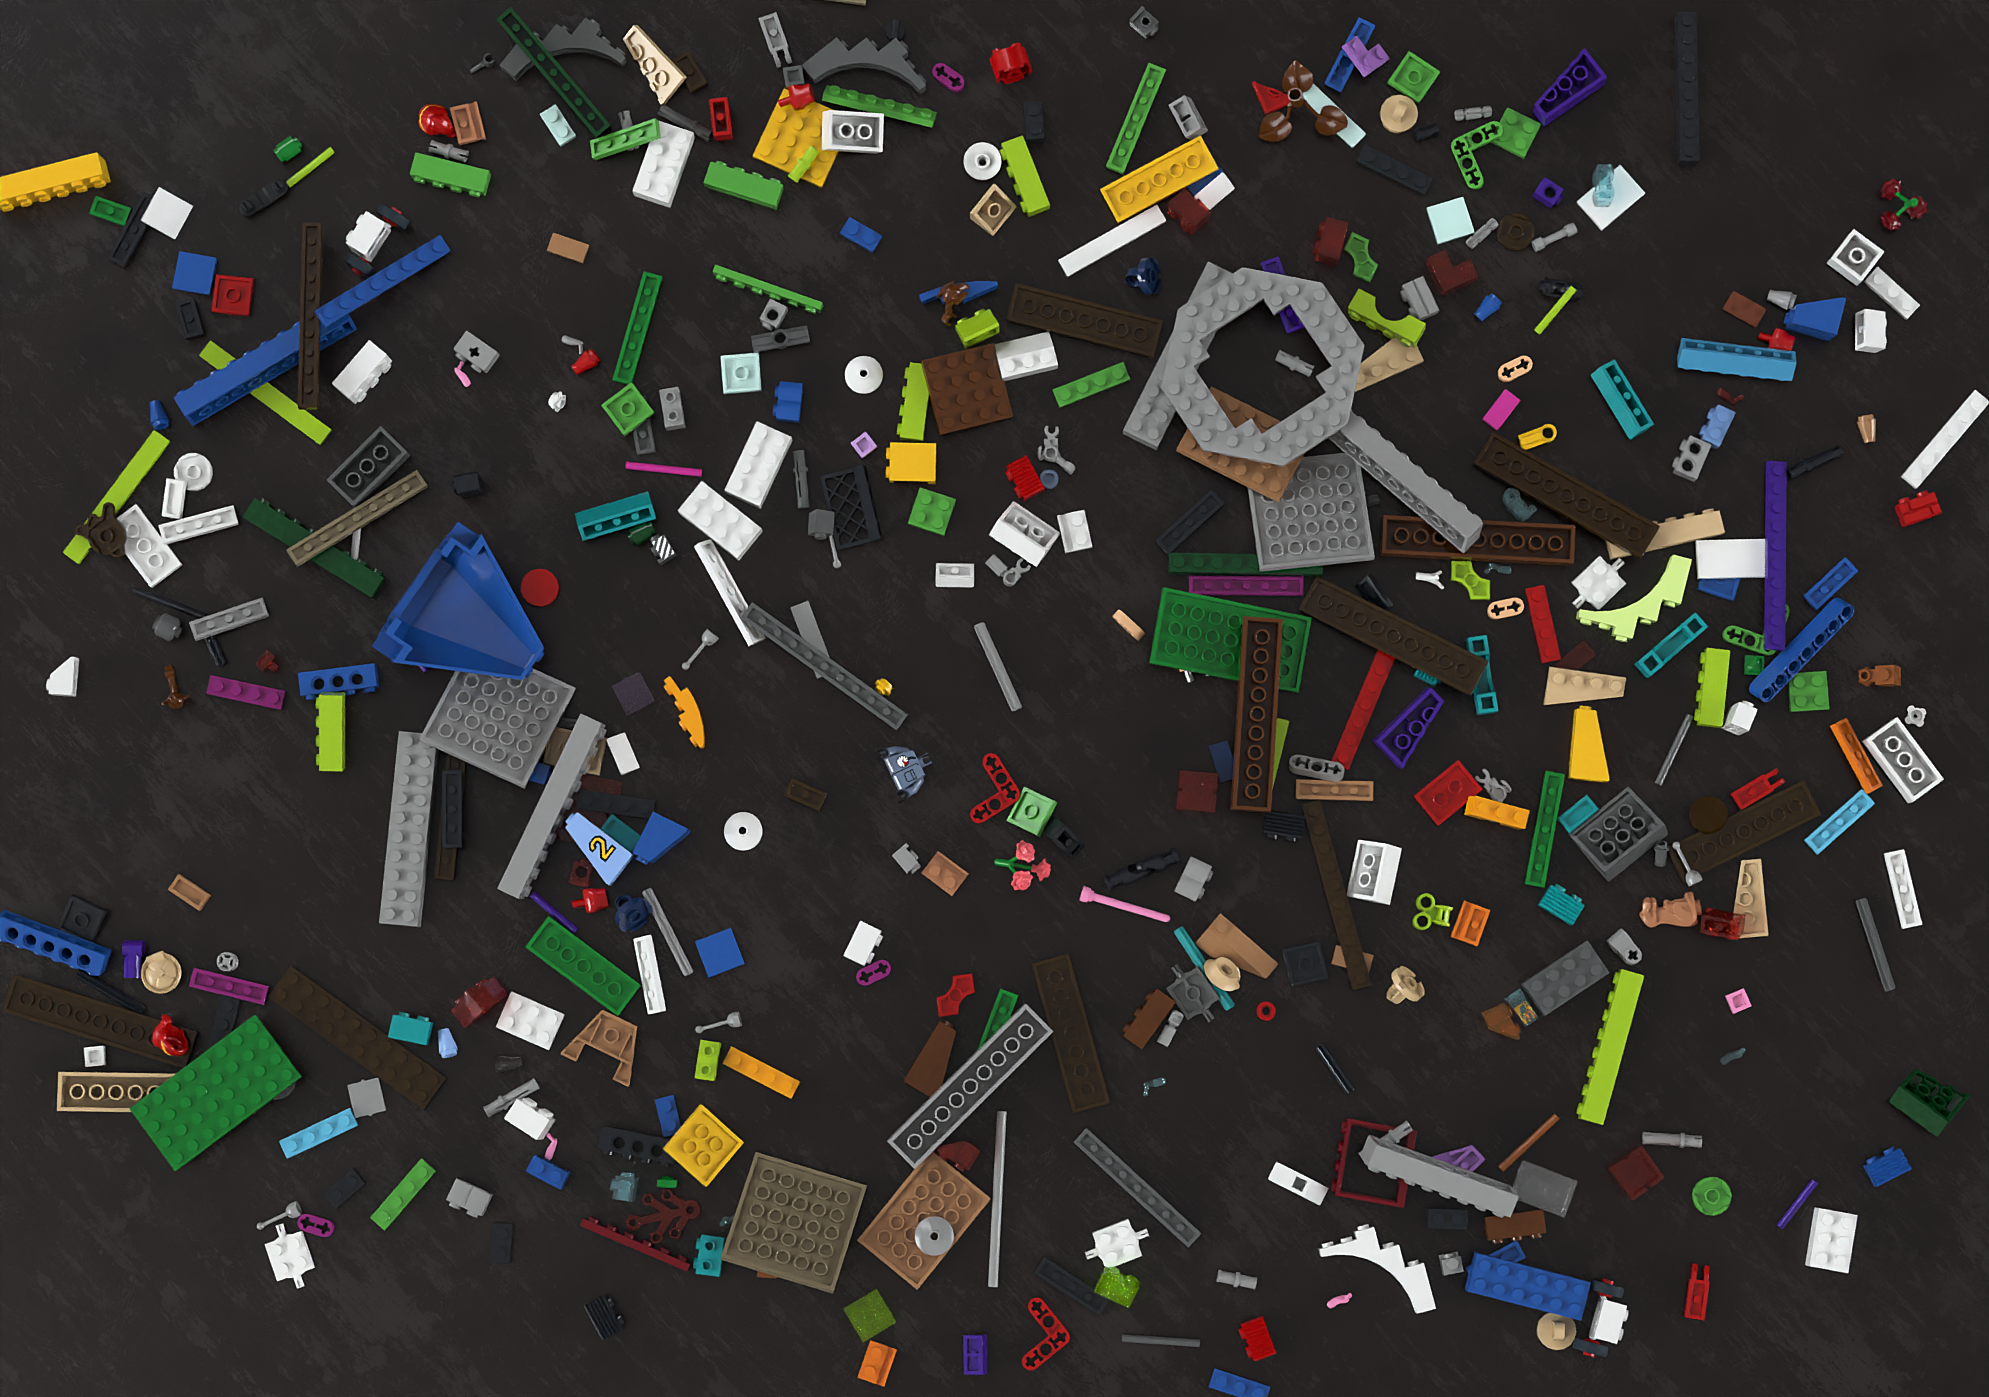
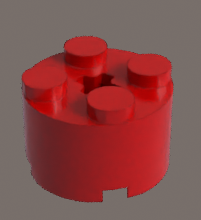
M1014 43L1008 48H997L992 51L993 55L989 61L997 83L1000 84V81H1003L1004 84L1014 83L1024 79L1025 73L1028 72L1029 75L1032 72L1026 49L1021 46V43Z

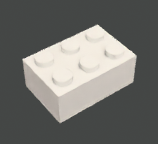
M836 110L824 111L822 118V150L874 154L883 152L884 114Z
M369 340L332 384L356 404L366 397L367 394L365 392L370 387L373 388L378 383V377L382 373L385 374L391 368L390 363L392 360Z
M530 1098L516 1099L504 1118L536 1140L544 1139L556 1120L552 1117L554 1115L552 1112L545 1108L539 1109L536 1107L538 1103Z
M1814 1207L1805 1265L1848 1273L1858 1215Z

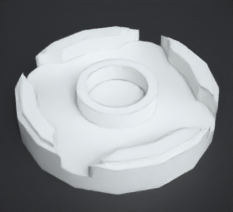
M188 453L182 456L174 467L175 479L187 481L186 490L189 491L204 489L210 483L213 476V468L210 461L197 453Z

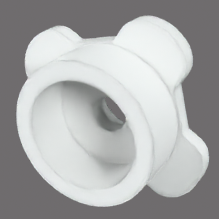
M560 391L558 393L554 392L549 399V406L552 409L555 408L556 412L562 409L566 403V395H562Z
M1909 706L1905 722L1921 727L1924 724L1923 720L1926 710Z

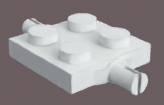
M1598 556L1571 582L1580 594L1572 602L1573 605L1579 608L1587 601L1597 610L1604 606L1626 584L1617 572L1625 563L1618 558V560L1610 565L1601 556Z
M1128 1219L1092 1232L1095 1240V1249L1089 1250L1085 1254L1087 1259L1099 1256L1107 1270L1141 1257L1139 1240L1149 1236L1148 1231L1144 1229L1135 1233Z
M284 1223L276 1226L279 1237L275 1241L265 1244L277 1281L285 1278H294L296 1287L300 1288L305 1286L301 1275L305 1271L315 1268L303 1231L287 1234Z

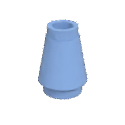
M449 1028L439 1030V1054L442 1055V1058L457 1055L456 1050L458 1048Z

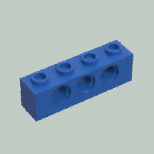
M375 663L298 673L300 696L306 697V700L316 699L321 692H345V695H354L359 690H363V693L375 692V688H380L378 668ZM357 675H361L363 678L362 683L359 685L354 684V678ZM342 677L344 680L343 685L336 687L335 680ZM323 680L324 687L317 690L316 682Z

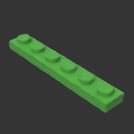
M1148 63L1106 168L1124 174L1166 69Z
M834 85L826 86L822 101L871 113H881L887 117L931 128L937 112L931 111L928 108L922 109L911 104L898 103L891 99L861 94L855 90L841 89Z
M716 264L714 266L713 274L717 280L722 282L729 280L734 282L733 285L744 289L745 286L752 288L751 291L756 294L762 295V293H766L773 300L780 301V299L788 301V305L793 307L800 305L805 307L806 311L816 314V311L821 313L823 309V302Z

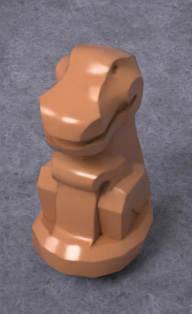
M1692 891L1686 892L1683 898L1672 901L1665 899L1662 907H1658L1657 900L1654 897H1646L1642 903V911L1639 913L1641 920L1650 928L1660 924L1691 927L1698 924L1697 915H1702L1700 900H1694Z

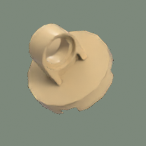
M1394 95L1383 103L1380 117L1383 126L1387 130L1398 134L1410 130L1414 126L1418 117V110L1414 101L1409 97Z
M1401 966L1392 972L1394 984L1387 991V999L1395 1004L1400 1003L1405 998L1411 1001H1418L1425 995V990L1422 983H1417L1414 979L1416 975L1408 968Z
M1548 1312L1538 1321L1537 1336L1547 1348L1554 1350L1565 1349L1574 1341L1576 1326L1572 1318Z

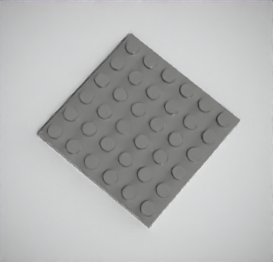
M1346 453L1303 457L1279 503L1248 488L1260 572L1374 560L1375 556L1361 466Z
M533 669L528 678L524 677L523 680L455 671L427 723L420 741L525 789L576 688L536 669Z

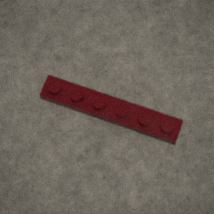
M591 1216L588 1219L583 1218L580 1226L684 1271H689L691 1263L688 1262L689 1259L679 1254L677 1257L670 1255V1250L663 1247L656 1249L652 1247V1242L644 1239L641 1242L635 1240V1235L628 1232L621 1234L617 1232L618 1228L607 1224L606 1227L600 1225V1220Z

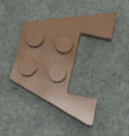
M602 1010L561 1052V1055L577 1062L585 1044L621 1061L613 1080L629 1087L638 1026Z

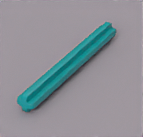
M1183 926L1179 927L1174 931V934L1195 966H1199L1206 976L1204 970L1205 958ZM1210 982L1219 995L1220 999L1218 1000L1224 1010L1231 1009L1234 1006V1002L1228 993Z

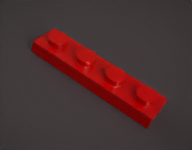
M1540 585L1526 588L1525 594L1541 664L1561 660L1545 586Z

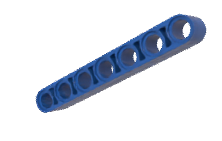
M1838 597L1831 600L1791 641L1785 650L1752 681L1749 687L1750 693L1763 702L1770 701L1853 616L1854 607Z

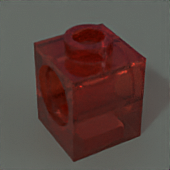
M579 858V862H573L569 884L585 888L590 887L594 866L590 864L589 860ZM586 868L587 875L584 878H579L577 875L578 869Z

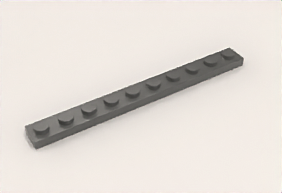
M752 602L741 617L895 730L900 727L907 717V713Z

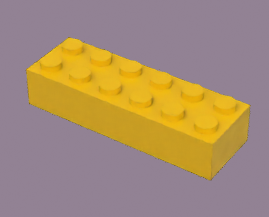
M96 152L0 177V210L7 212L13 210L16 206L27 207L32 205V202H47L55 196L66 197L71 192L82 193L87 191V188L104 187L106 183L111 182L106 161Z

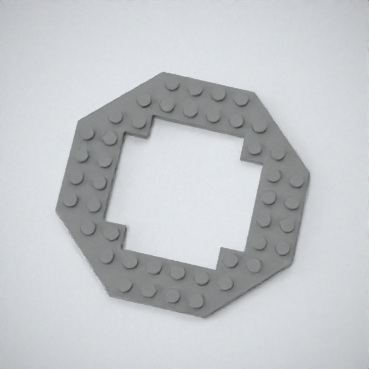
M1242 267L1178 309L1161 388L1203 451L1284 467L1348 425L1364 344L1323 283ZM1264 300L1273 315L1291 306L1331 367L1316 376V379L1326 393L1262 434L1252 419L1234 428L1194 367L1210 357L1201 344V340Z

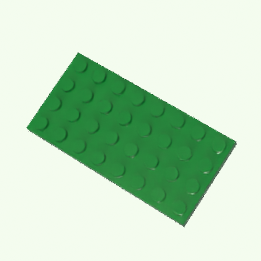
M1164 587L1162 588L1149 663L1238 681L1242 618L1244 616L1283 619L1279 690L1299 693L1312 617Z
M254 1015L132 1106L130 1111L174 1171H177L302 1076L259 1017Z

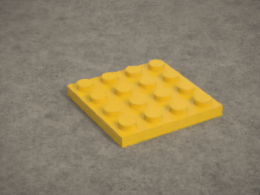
M783 89L779 100L789 96L787 89ZM777 102L754 151L753 158L790 174L798 163V158L801 159L811 145L820 153L811 163V168L807 169L800 179L822 188L839 152L822 150L823 112L832 109L813 102L803 110L795 111L792 104L780 107Z

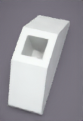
M1278 1162L1275 1163L1268 1177V1180L1319 1206L1329 1189Z

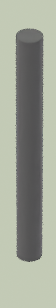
M1686 714L1656 778L1655 784L1662 786L1694 718L1692 715Z
M1122 1334V1342L1200 1347V1339Z

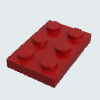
M1457 760L1413 797L1434 823L1439 826L1466 804L1469 796H1475L1483 789L1461 762Z

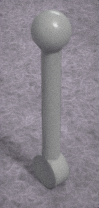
M833 533L829 536L834 557L833 566L839 568L841 567V562L837 557Z

